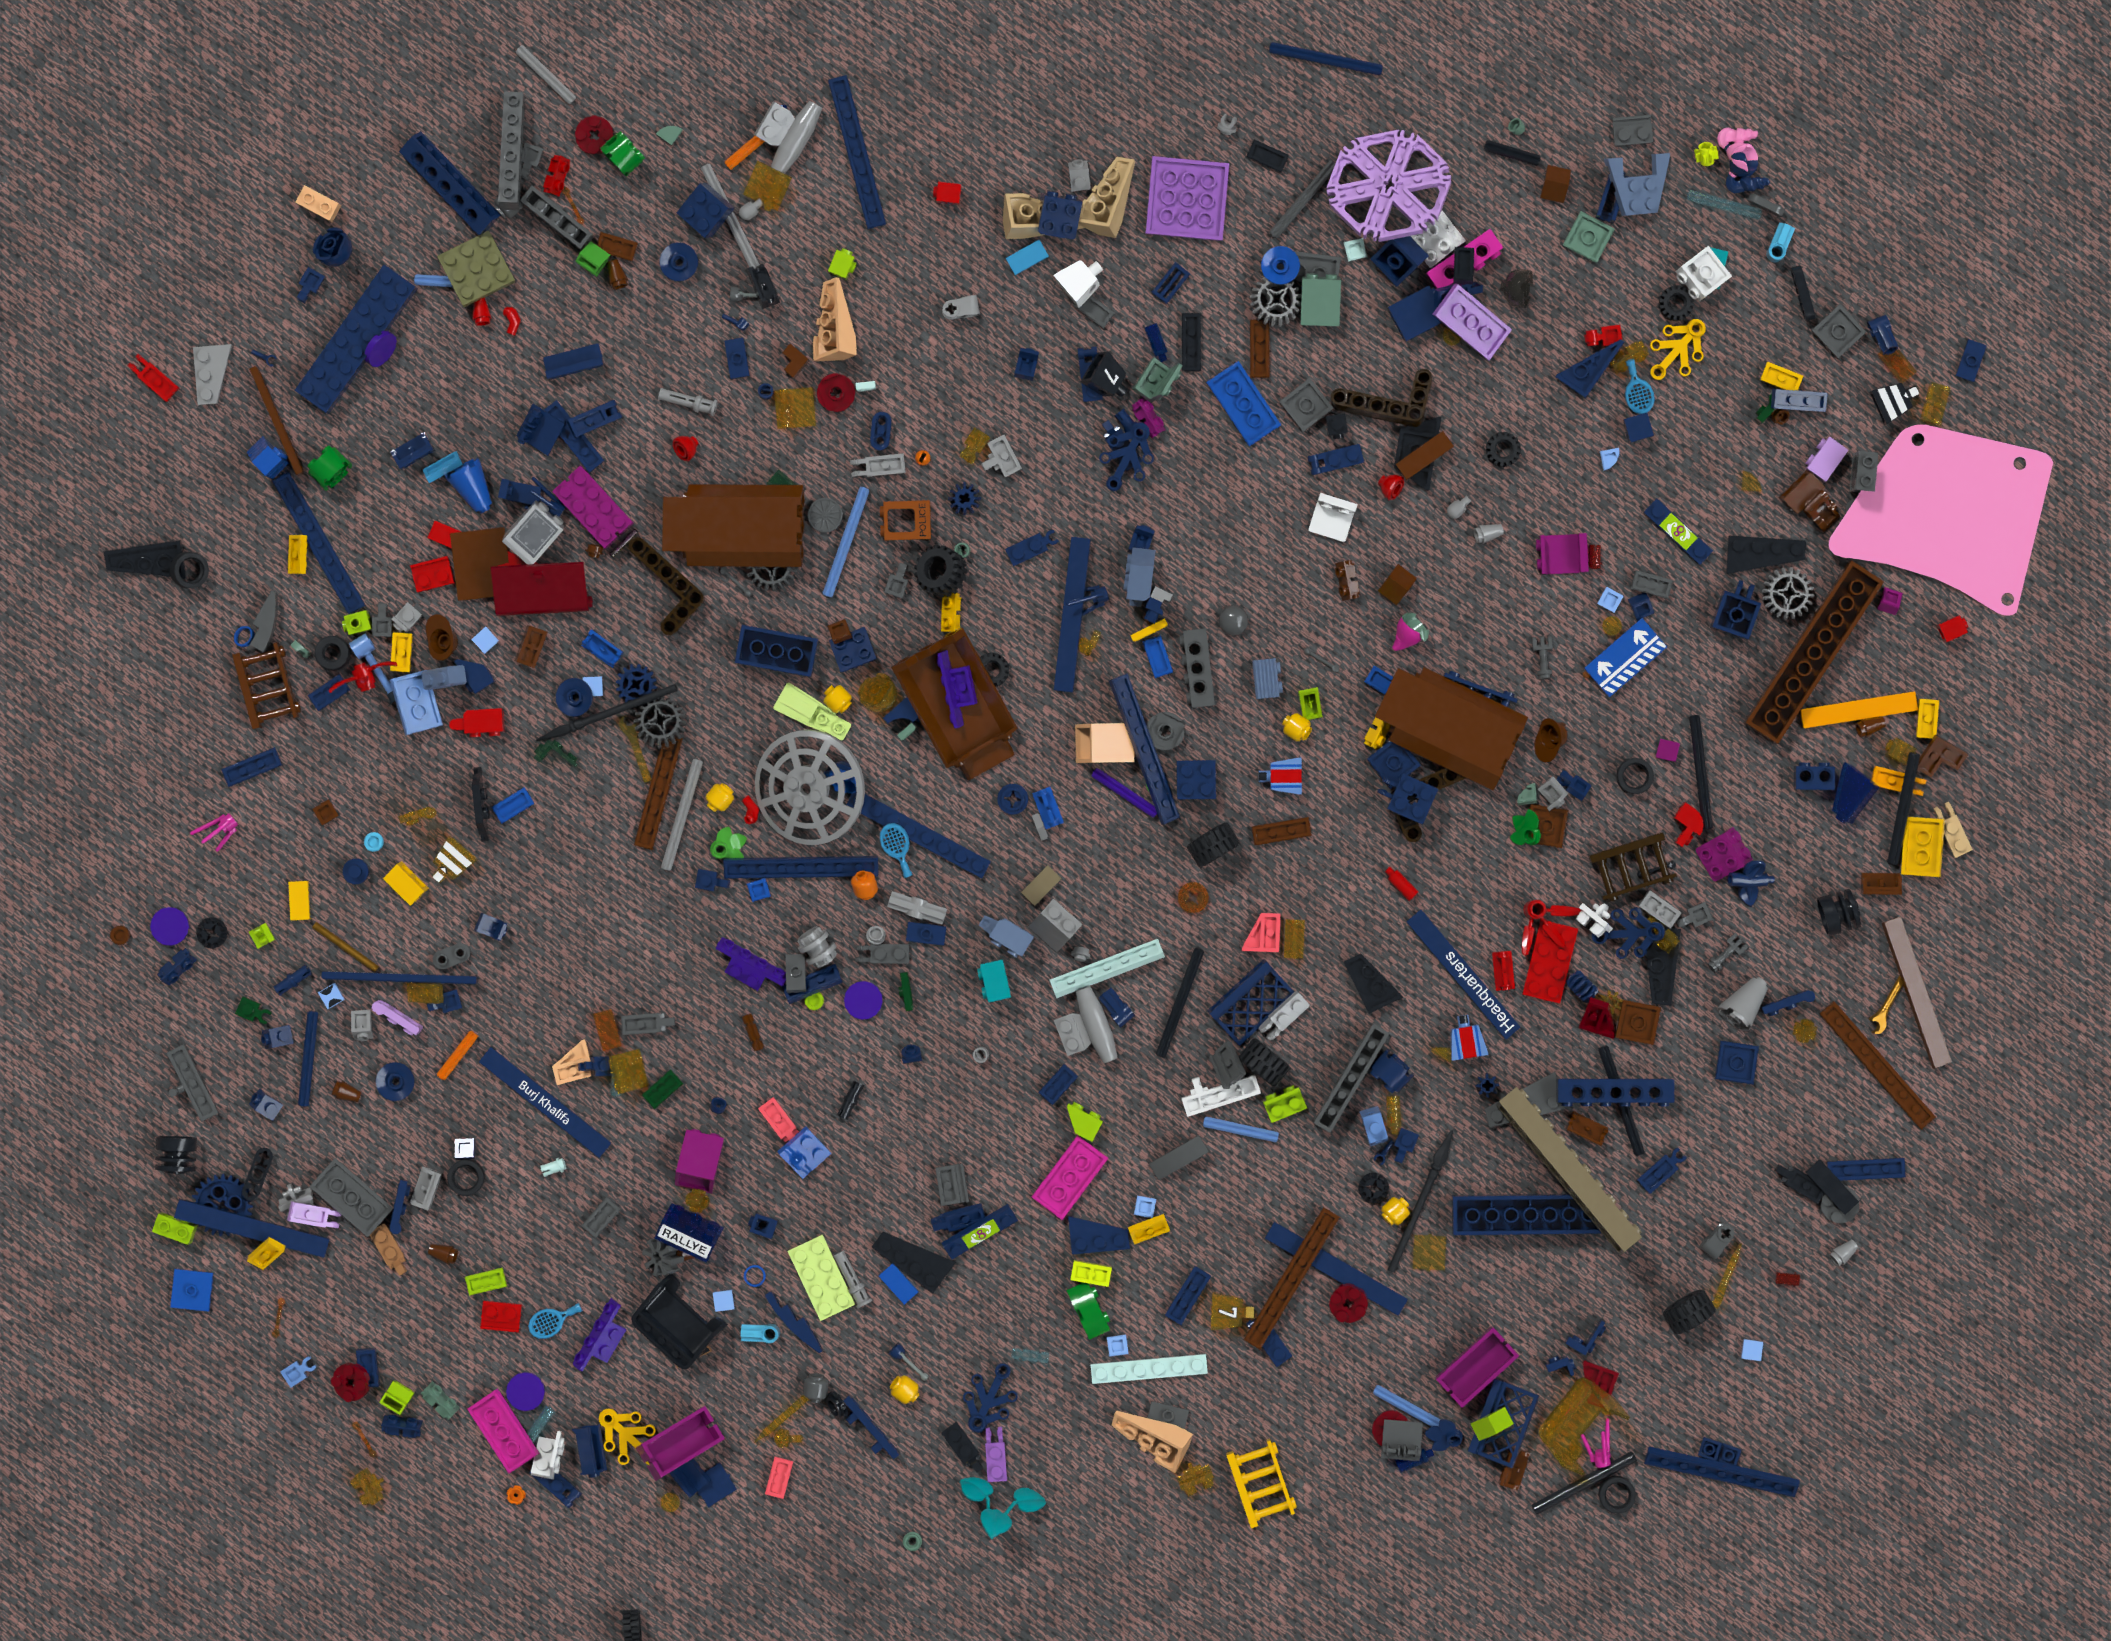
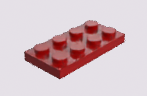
M1540 919L1522 994L1560 1004L1578 928L1552 922L1566 944L1565 947H1560L1543 930L1542 925L1544 923Z

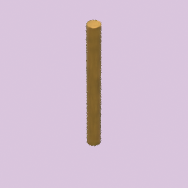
M315 922L312 927L314 930L373 972L377 971L379 968L377 964L318 922Z

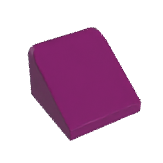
M1884 587L1877 610L1896 615L1903 593Z
M1660 739L1656 758L1676 762L1680 743Z

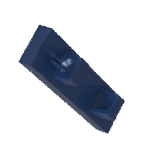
M849 1394L844 1398L845 1404L852 1411L848 1418H846L847 1422L851 1425L859 1419L877 1440L871 1447V1450L876 1454L884 1448L894 1460L900 1452Z

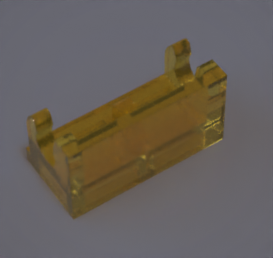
M1934 382L1929 384L1920 421L1941 426L1951 390L1950 387Z

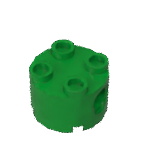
M621 131L611 137L600 148L625 177L645 159L643 154L633 146V143Z
M330 445L323 449L322 455L318 459H313L307 466L309 468L308 474L325 491L328 490L327 486L333 488L347 475V467L349 469L352 467V463L336 447L332 448Z

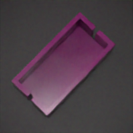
M580 465L568 476L570 479L568 482L564 480L552 492L593 537L607 549L619 538L615 533L618 531L622 535L634 522Z
M1493 1326L1486 1330L1435 1377L1447 1392L1452 1390L1450 1395L1462 1408L1519 1357V1354L1507 1341L1503 1344L1505 1339Z
M706 1406L636 1447L644 1463L649 1462L647 1468L655 1481L725 1439L716 1424L709 1429L706 1427V1425L714 1421Z

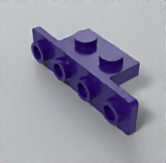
M945 650L938 653L937 664L941 668V682L946 690L945 700L951 712L950 722L954 725V729L964 725L960 707L974 705L978 702L970 666L951 668L948 651Z
M722 937L718 942L716 949L731 957L725 973L757 991L760 989L765 978L781 986L784 985L786 972L783 969L775 967L765 959L759 958L729 939Z
M612 1298L605 1304L601 1316L595 1321L589 1336L585 1338L580 1352L575 1355L573 1365L581 1372L592 1356L607 1363L627 1330L613 1322L621 1305Z

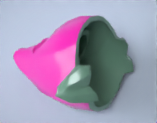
M1407 612L1400 618L1397 624L1396 639L1392 646L1394 651L1414 646L1420 641L1425 642L1428 639L1429 630L1416 618L1415 613Z

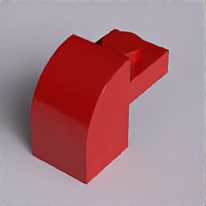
M1683 802L1673 819L1685 826L1674 842L1680 847L1688 846L1693 839L1692 833L1700 836L1703 830V819L1700 813L1688 803Z

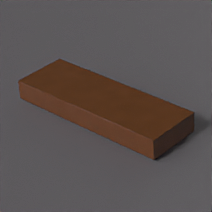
M1250 320V378H1270L1269 321L1265 325L1263 324L1264 320Z
M1442 431L1395 465L1404 478L1408 480L1453 448L1454 445L1444 431Z
M1309 817L1251 826L1254 846L1312 836Z

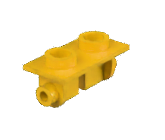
M951 593L949 597L945 595L942 597L941 632H953L961 628L960 615H956V611H960L961 606L960 593Z
M1375 717L1372 724L1378 728L1376 730L1371 727L1369 728L1364 738V744L1378 750L1385 744L1386 735L1391 725Z

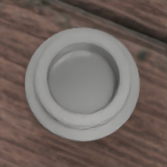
M879 926L870 927L866 933L868 942L873 945L883 943L886 937L884 929Z
M1074 947V951H1071V956L1076 961L1085 962L1086 959L1090 958L1089 949Z

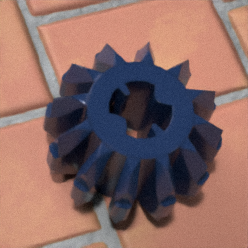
M963 482V489H960V486L956 484L955 487L958 492L950 490V493L955 495V497H948L949 501H955L950 507L958 506L955 511L957 514L961 508L963 509V515L967 514L966 509L968 508L971 514L974 513L972 505L979 508V505L974 503V501H981V497H974V495L979 493V490L971 492L974 487L973 484L966 489V482ZM968 494L970 501L962 504L959 497Z
M1577 970L1575 973H1572L1566 981L1567 986L1585 1003L1589 1002L1590 997L1595 998L1598 993V988L1581 971Z

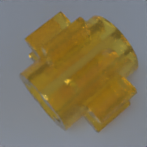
M1607 990L1606 996H1600L1604 1002L1609 1001V997L1615 1000V1003L1612 1004L1613 1007H1610L1611 1014H1614L1615 1008L1621 1010L1618 1004L1623 999L1617 998L1618 992L1611 995L1610 990Z
M1802 1019L1800 1023L1795 1022L1792 1034L1796 1035L1795 1037L1799 1042L1807 1043L1810 1039H1815L1817 1027L1814 1026L1811 1020Z
M692 1189V1192L687 1194L685 1202L687 1206H690L689 1211L702 1213L708 1207L709 1197L705 1195V1190Z

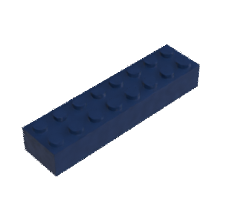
M383 265L294 391L329 414L366 363L365 358L367 355H365V349L370 340L376 335H381L382 331H388L418 288L386 265Z
M1570 1194L1451 1195L1453 1235L1602 1234Z

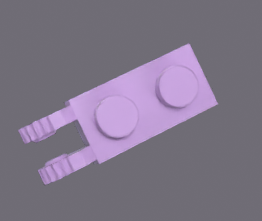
M382 1000L372 1004V1011L378 1015H386L389 1022L395 1025L398 1023L410 1035H417L423 1029L422 1025Z
M291 1201L287 1220L324 1228L326 1226L339 1228V1223L330 1222L327 1219L328 1214L336 1217L341 1215L327 1207Z

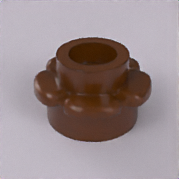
M1775 409L1771 413L1772 422L1785 424L1789 419L1788 409Z
M588 544L587 549H585L586 552H589L588 556L599 558L600 555L604 554L603 546Z

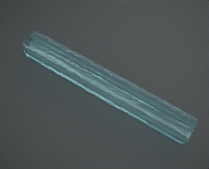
M1689 190L1687 195L1688 201L1757 220L1762 215V210L1759 208Z

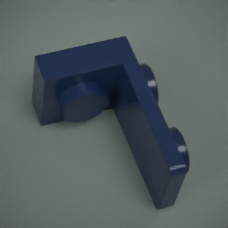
M502 479L498 498L532 505L535 500L539 502V499L529 491L533 490L541 495L542 488Z
M1600 1319L1585 1345L1582 1344L1584 1340L1576 1335H1573V1337L1567 1336L1564 1342L1584 1355L1587 1352L1591 1353L1596 1345L1594 1343L1596 1337H1601L1606 1329L1604 1326L1605 1322Z

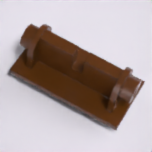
M1352 560L1335 563V574L1339 580V594L1342 597V601L1359 598L1358 581H1351L1350 579L1357 577Z

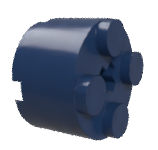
M1386 1049L1371 1065L1372 1071L1370 1073L1377 1080L1381 1078L1386 1083L1384 1086L1391 1093L1395 1091L1400 1092L1415 1074L1413 1072L1409 1074L1408 1070L1410 1068L1396 1054L1392 1056L1388 1054L1390 1050Z

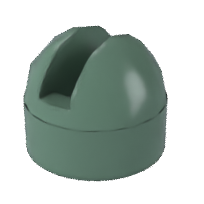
M1515 118L1510 121L1508 129L1514 135H1521L1525 131V124L1519 118Z
M958 543L954 551L963 558L969 556L971 548L967 543ZM962 545H964L966 555L963 553Z

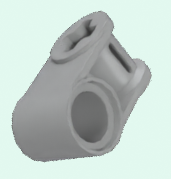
M977 295L946 301L942 309L943 316L946 319L953 320L980 315ZM948 306H952V308L954 309L956 308V310H954V314H950L949 311L946 312V310H948Z

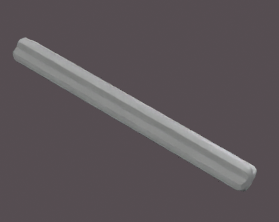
M706 164L702 166L701 170L708 184L728 201L711 165ZM732 211L726 221L749 267L753 266L756 269L760 264L734 211Z
M693 759L661 865V868L670 871L673 866L703 762L701 760Z

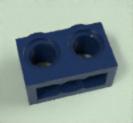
M1799 762V766H1794V790H1835V767H1830V763H1818V766H1811V763ZM1804 770L1809 773V779L1806 782L1800 779V773ZM1822 771H1826L1829 775L1828 780L1825 782L1819 778V774Z

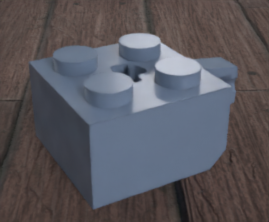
M1132 548V554H1128L1123 591L1127 592L1126 599H1129L1130 606L1141 607L1142 602L1150 598L1156 550Z
M984 916L979 924L981 928L990 934L989 937L992 938L990 942L998 947L1004 945L1009 948L1007 952L1016 958L1018 955L1023 956L1034 938V935L1006 918L997 921Z

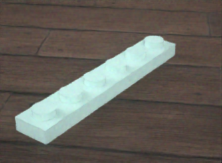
M1155 939L1050 979L1056 998L1159 960L1165 956L1159 940Z
M1206 1354L1091 1364L1092 1384L1208 1374Z

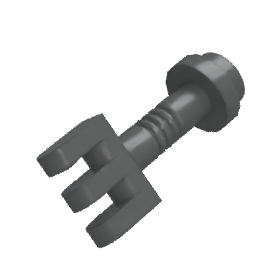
M1552 636L1547 637L1548 644H1545L1544 637H1540V645H1537V638L1532 637L1533 651H1539L1540 671H1537V676H1539L1540 680L1550 679V675H1552V670H1548L1546 657L1547 650L1553 649Z
M1736 932L1725 941L1729 947L1716 959L1713 957L1709 959L1708 966L1714 972L1722 969L1721 964L1733 952L1739 956L1749 947L1747 944H1744L1741 948L1738 947L1743 940L1740 938L1736 942L1733 941L1738 936Z

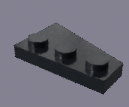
M1361 953L1343 961L1368 1014L1403 998Z

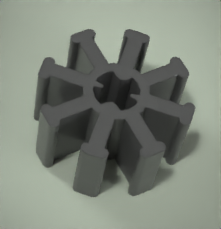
M661 1237L647 1241L650 1248L643 1249L642 1255L651 1257V1260L644 1263L646 1269L654 1267V1273L652 1274L656 1277L672 1274L680 1270L677 1264L684 1262V1256H678L675 1252L682 1249V1247L676 1244L672 1245V1242Z

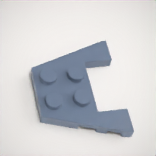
M1670 153L1651 154L1652 175L1624 177L1623 157L1604 159L1605 166H1608L1610 171L1609 178L1614 184L1616 190L1614 194L1622 216L1658 213Z

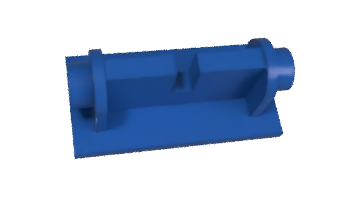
M1051 787L1032 793L1045 829L1064 823Z

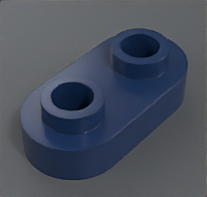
M878 412L872 419L870 443L874 449L879 451L885 450L890 443L892 420L886 412ZM880 418L886 420L884 425H879L878 421ZM879 437L884 439L881 445L876 442Z

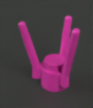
M229 813L226 816L223 814L219 818L191 831L190 834L194 835L219 823V827L201 841L204 844L221 830L225 833L229 831L215 849L218 852L230 836L237 831L235 827L238 826V823Z
M1606 1418L1605 1432H1601L1602 1449L1596 1450L1595 1454H1593L1585 1435L1581 1434L1583 1443L1590 1456V1462H1595L1597 1468L1611 1465L1609 1418Z

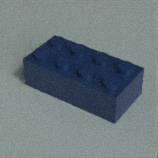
M742 625L735 663L812 677L819 639Z

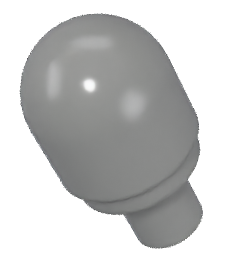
M761 198L754 203L752 201L747 202L739 210L740 217L744 220L752 219L758 214L759 208L764 205V202Z
M1466 495L1461 501L1457 499L1447 508L1448 516L1452 519H1457L1465 513V510H1467L1466 506L1471 502L1469 497Z

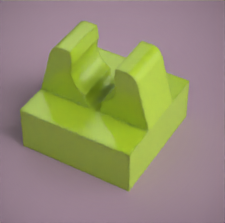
M267 923L249 931L257 949L276 940Z

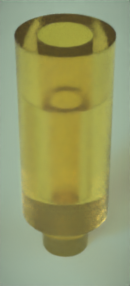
M1386 1096L1387 1127H1391V1134H1399L1398 1127H1401L1400 1096Z

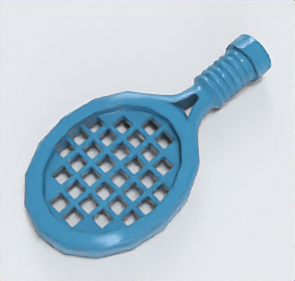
M1629 359L1626 361V365L1628 366L1631 380L1626 386L1625 400L1633 412L1637 414L1647 413L1653 407L1655 400L1654 392L1647 381L1637 376L1635 360Z
M888 823L880 832L881 846L890 857L899 860L903 876L907 878L913 875L905 860L910 845L909 836L900 825Z
M580 1303L575 1304V1306L568 1308L564 1312L551 1308L538 1311L529 1321V1332L538 1339L553 1337L561 1330L566 1317L583 1311ZM544 1312H546L549 1318L546 1319L545 1317L543 1320L540 1314L543 1313L544 1315ZM537 1324H539L542 1330L538 1329L536 1332L533 1326L536 1325L537 1327Z

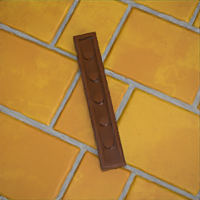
M254 366L250 368V372L294 472L297 476L304 474L302 465L258 367Z
M675 738L676 744H672L669 741L668 748L665 747V743L661 744L634 842L635 846L653 850L683 738Z

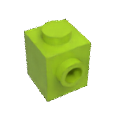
M843 248L841 251L836 250L828 272L847 280L849 273L853 274L857 265L854 262L855 257L852 256L853 252Z
M365 610L344 616V621H342L344 632H348V635H354L372 630L369 612Z

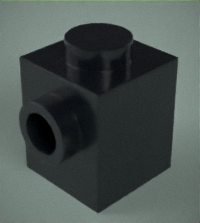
M1345 413L1325 417L1328 437L1333 436V439L1344 438V434L1348 433Z

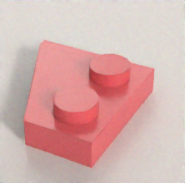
M1261 913L1247 937L1242 951L1279 952L1280 914Z

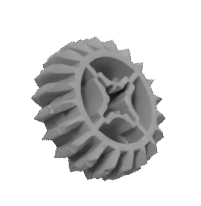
M1265 277L1262 278V283L1257 282V288H1253V295H1250V300L1253 301L1250 303V307L1255 308L1252 313H1259L1257 319L1261 320L1263 317V324L1265 325L1268 321H1271V327H1274L1275 322L1281 327L1282 320L1285 324H1289V318L1294 320L1295 314L1300 312L1297 307H1301V302L1298 300L1302 296L1296 294L1299 288H1292L1294 281L1290 282V284L1278 285L1271 283ZM1277 287V288H1280L1281 290L1278 291V292H1275V291H1273L1272 289H1268V288ZM1261 293L1265 295V299L1268 302L1265 308L1261 304ZM1286 294L1289 295L1291 300L1290 309L1284 301ZM1280 297L1278 303L1271 305L1273 298L1275 300V298L1278 299ZM1272 310H1278L1280 313H1281V312H1283V313H1282V314H1272V313H1270V312H1271Z
M1792 567L1788 569V573H1786L1785 568H1781V575L1776 570L1774 571L1776 578L1769 575L1768 579L1771 583L1764 582L1768 589H1762V592L1768 593V596L1762 597V600H1769L1765 607H1773L1769 611L1771 614L1777 610V618L1783 613V619L1786 620L1788 614H1790L1791 619H1795V612L1800 617L1802 616L1801 609L1805 612L1808 611L1805 604H1813L1808 598H1814V594H1809V591L1814 590V587H1807V584H1810L1812 581L1810 579L1804 581L1803 579L1806 578L1807 574L1804 573L1800 577L1799 569L1793 574ZM1787 577L1783 589H1774L1775 584L1780 579ZM1793 579L1800 583L1803 592L1794 589ZM1789 588L1791 589L1790 591H1792L1793 594L1797 595L1789 596V598L1787 599L1786 596H1784V593L1779 592L1787 591ZM1773 595L1780 596L1783 599L1784 608L1777 605ZM1793 598H1803L1796 608L1789 610Z

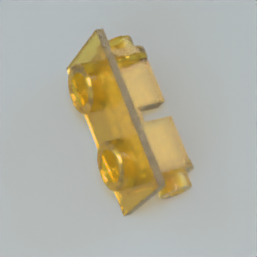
M1636 341L1626 347L1627 355L1622 350L1616 354L1610 363L1615 374L1628 370L1626 361L1629 359H1634L1635 363H1640L1646 359L1649 353L1642 341Z
M1652 915L1648 918V920L1651 923L1659 922L1665 927V925L1662 922L1657 920ZM1654 928L1655 934L1659 933L1657 928ZM1668 928L1665 931V936L1655 942L1660 949L1665 950L1669 954L1680 941L1678 936Z
M1285 919L1284 958L1303 959L1305 920Z

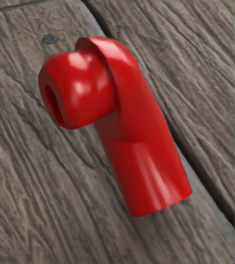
M505 307L503 315L510 322L506 333L515 336L521 318L515 308Z
M748 795L742 802L747 808L744 821L746 824L751 825L758 819L759 807Z

